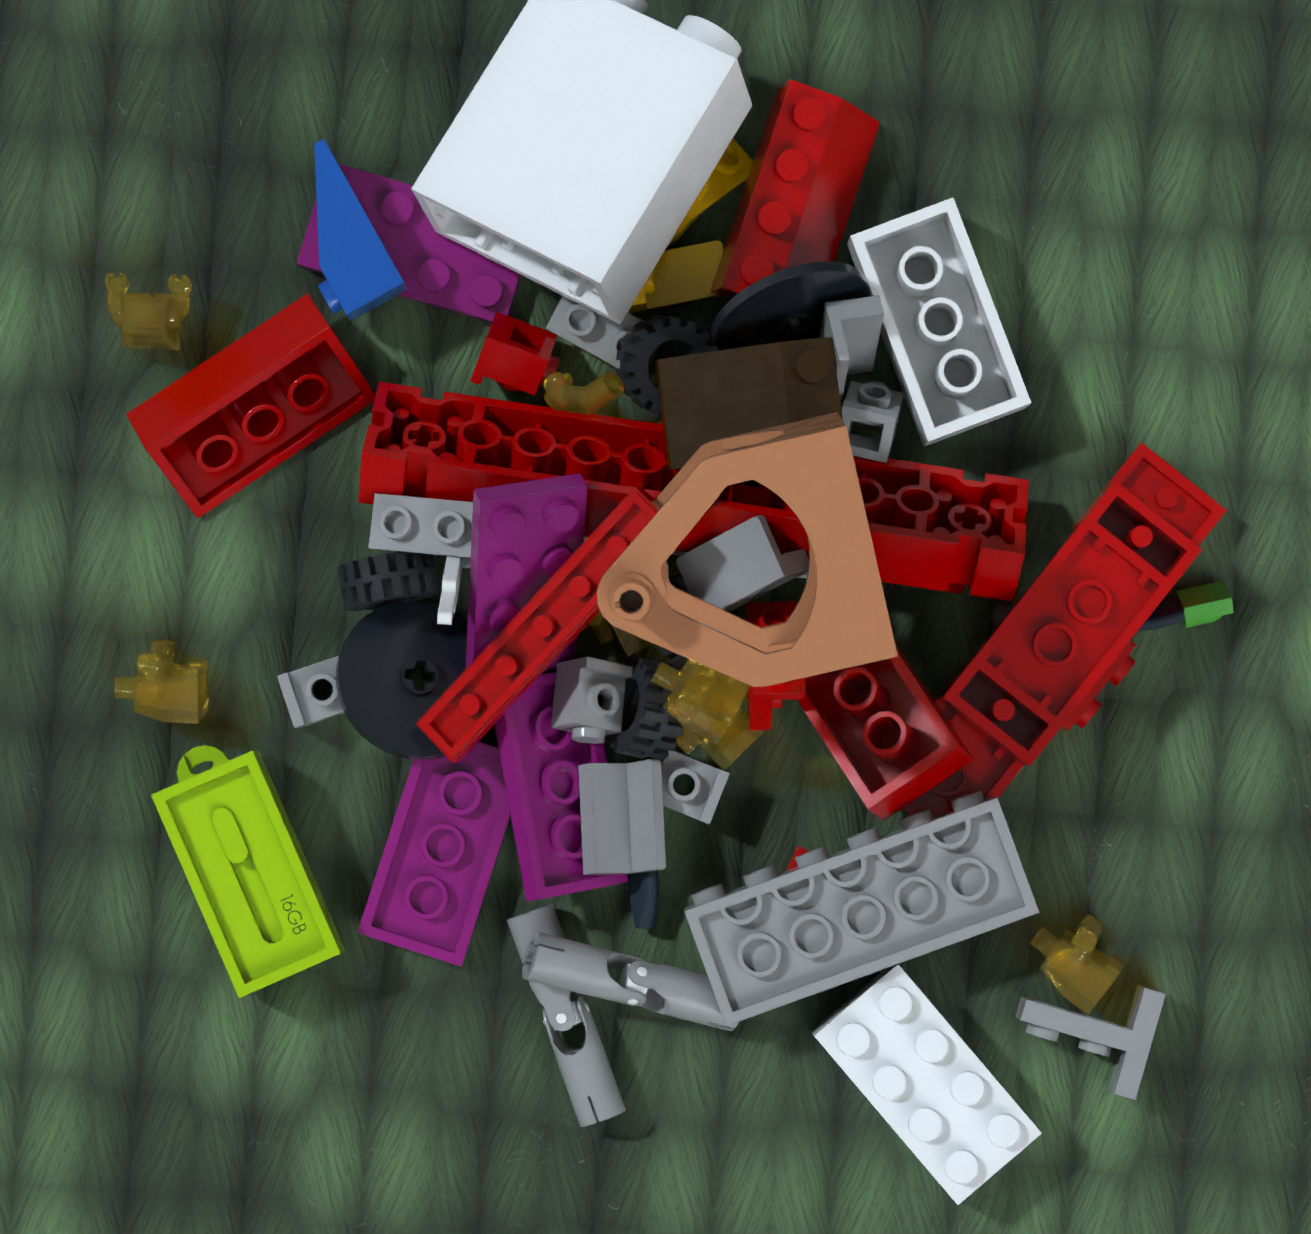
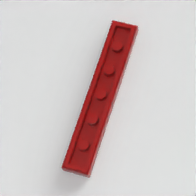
M642 486L635 487L418 720L416 725L452 763L460 762L600 612L597 604V589L602 576L661 509V506Z

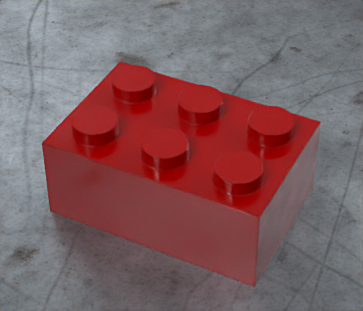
M896 642L898 657L805 677L806 696L803 699H796L867 809L883 822L974 760Z

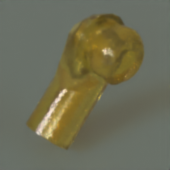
M611 371L605 372L586 386H573L572 376L568 373L562 374L561 372L548 375L543 384L547 392L544 395V399L551 408L556 411L587 415L598 411L624 392L622 380L616 373Z

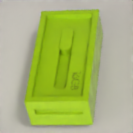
M209 745L194 747L185 753L178 763L177 777L179 783L156 792L151 796L238 997L246 996L346 951L260 751L252 750L232 760L218 747ZM206 761L213 762V766L209 770L200 774L193 773L197 765Z

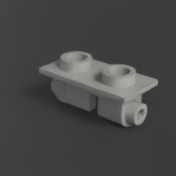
M562 296L546 329L612 366L620 368V360H616L618 350L622 351L625 343L622 342V339L626 333L632 334L635 331L633 326L643 320L627 312L621 324H618ZM662 344L655 348L651 354L648 367L656 358Z
M375 493L368 548L471 558L473 502Z

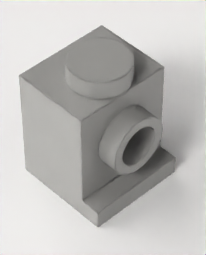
M870 381L865 384L850 382L846 399L842 406V418L847 427L853 456L887 463L904 393L890 390L886 384L879 381ZM852 425L881 431V440L850 433Z
M338 656L277 676L294 728H302L344 713L336 688ZM326 679L332 684L333 693L330 698L321 701L314 696L313 687L318 680Z
M583 657L557 663L551 728L572 732L573 741L589 744L604 743L606 735L621 733L625 682L627 678H632L633 667L592 657Z
M669 750V756L666 759H660L663 806L710 824L730 773ZM680 774H688L694 779V789L688 795H679L673 788V781Z

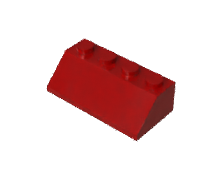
M792 79L777 87L710 292L732 299L751 284L781 270L802 264L835 261L880 124L878 120L841 97Z
M307 293L128 412L126 416L145 450L198 519L375 401L376 394Z

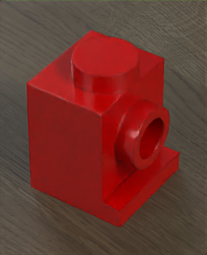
M496 311L470 381L481 385L483 377L495 380L505 389L524 391L534 396L539 385L549 389L560 362L559 357L551 355L557 334Z

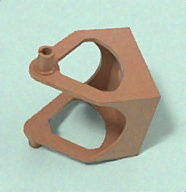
M838 412L721 438L701 445L657 496L655 501L661 506V509L605 572L597 589L599 609L603 617L614 627L753 687H766L898 657L848 431ZM755 480L766 486L788 504L805 528L809 542L810 561L807 581L795 610L786 622L760 627L676 588L669 580L668 563L666 561L727 485Z

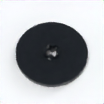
M814 262L787 268L760 279L735 295L714 319L711 327V339L719 351L784 341L816 339L820 335L825 303L870 297V289L860 270L848 264Z
M419 600L398 601L384 605L367 614L355 625L344 641L337 659L336 688L345 715L353 727L368 742L398 757L429 760L441 758L445 755L416 723L465 671L468 620L455 612L452 625L437 624L439 604ZM414 668L421 670L422 679L430 681L425 684L421 691L414 689L412 680L405 679Z

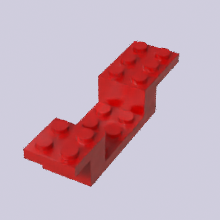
M1142 442L1138 444L1071 528L1074 530L987 641L975 655H971L935 699L974 760L901 810L911 815L930 809L933 818L952 811L951 800L978 790L982 791L984 799L991 796L999 798L1023 766H1031L1203 550L1199 545L1227 510Z

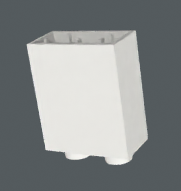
M528 0L411 189L435 232L621 324L753 106L737 60L741 53V47L725 30L698 16H685L677 30L644 15L648 8L645 0Z

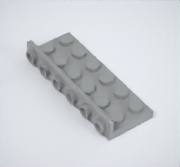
M978 790L951 800L950 803L953 810L932 818L930 809L922 810L899 819L900 830L880 836L878 828H873L847 838L849 848L829 855L826 846L796 856L795 860L798 867L777 874L774 865L744 875L743 879L746 885L725 893L722 884L692 894L691 897L694 904L685 907L684 912L725 1025L737 1023L1039 913L998 798L991 796L984 799L982 791Z

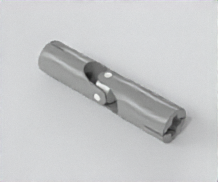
M553 903L507 920L522 965L527 945L535 931L565 938ZM529 981L531 990L534 992L539 1003L544 1006L543 1022L580 1127L589 1126L597 1123L598 1120L601 1122L625 1112L626 1108L603 1043L584 998L573 991ZM583 1022L586 1030L585 1044L583 1048H573L561 1038L558 1031H567L578 1023Z
M538 931L532 934L527 945L523 960L524 966L522 967V975L525 980L625 1005L642 1006L647 1010L731 1032L739 1023L725 1025L708 975L665 964L649 963L642 958ZM616 968L622 970L620 979L617 982L610 977L608 969Z

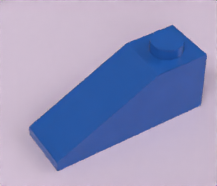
M322 139L314 144L319 267L327 280L318 284V287L333 314L343 309L349 320L352 321L406 291L407 287L327 143Z

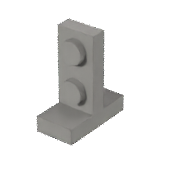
M1137 985L1126 1026L1023 996L1020 998L1015 1017L1020 1021L1028 1023L1026 1033L1057 1042L1059 1033H1065L1080 1038L1078 1048L1106 1057H1110L1112 1047L1119 1049L1108 1090L1113 1094L1136 1100L1166 994L1155 989Z

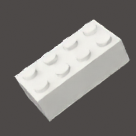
M954 198L850 236L847 246L854 265L864 275L870 289V297L878 295L880 297L884 312L880 333L923 447L1021 411L1031 404Z
M898 964L882 970L811 1031L814 1037L957 1205L1042 1134Z

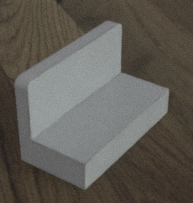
M879 295L825 303L819 338H833L841 403L847 375L873 371L884 316Z
M760 515L750 518L678 557L676 564L689 594L728 612H732L808 572L810 560L805 549L781 554L765 517Z
M648 759L632 763H587L578 765L583 875H620L664 870L666 867L660 760Z

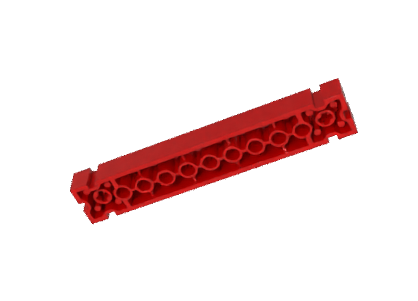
M379 382L372 409L371 425H368L361 453L358 503L373 505L375 493L473 502L474 489L580 473L588 485L584 537H589L635 487L642 486L655 500L681 469L668 470L663 424L445 391L442 400L422 397L423 388ZM853 456L881 582L930 590L949 591L954 594L962 593L966 585H969L970 595L1014 602L1025 555L1026 524H1024L1028 507L1029 480L986 473L984 482L963 479L964 470L889 458L887 463ZM755 480L727 485L675 549V551L689 552L750 518L762 515L768 523L781 554L805 549L810 560L808 535L797 515L777 494Z

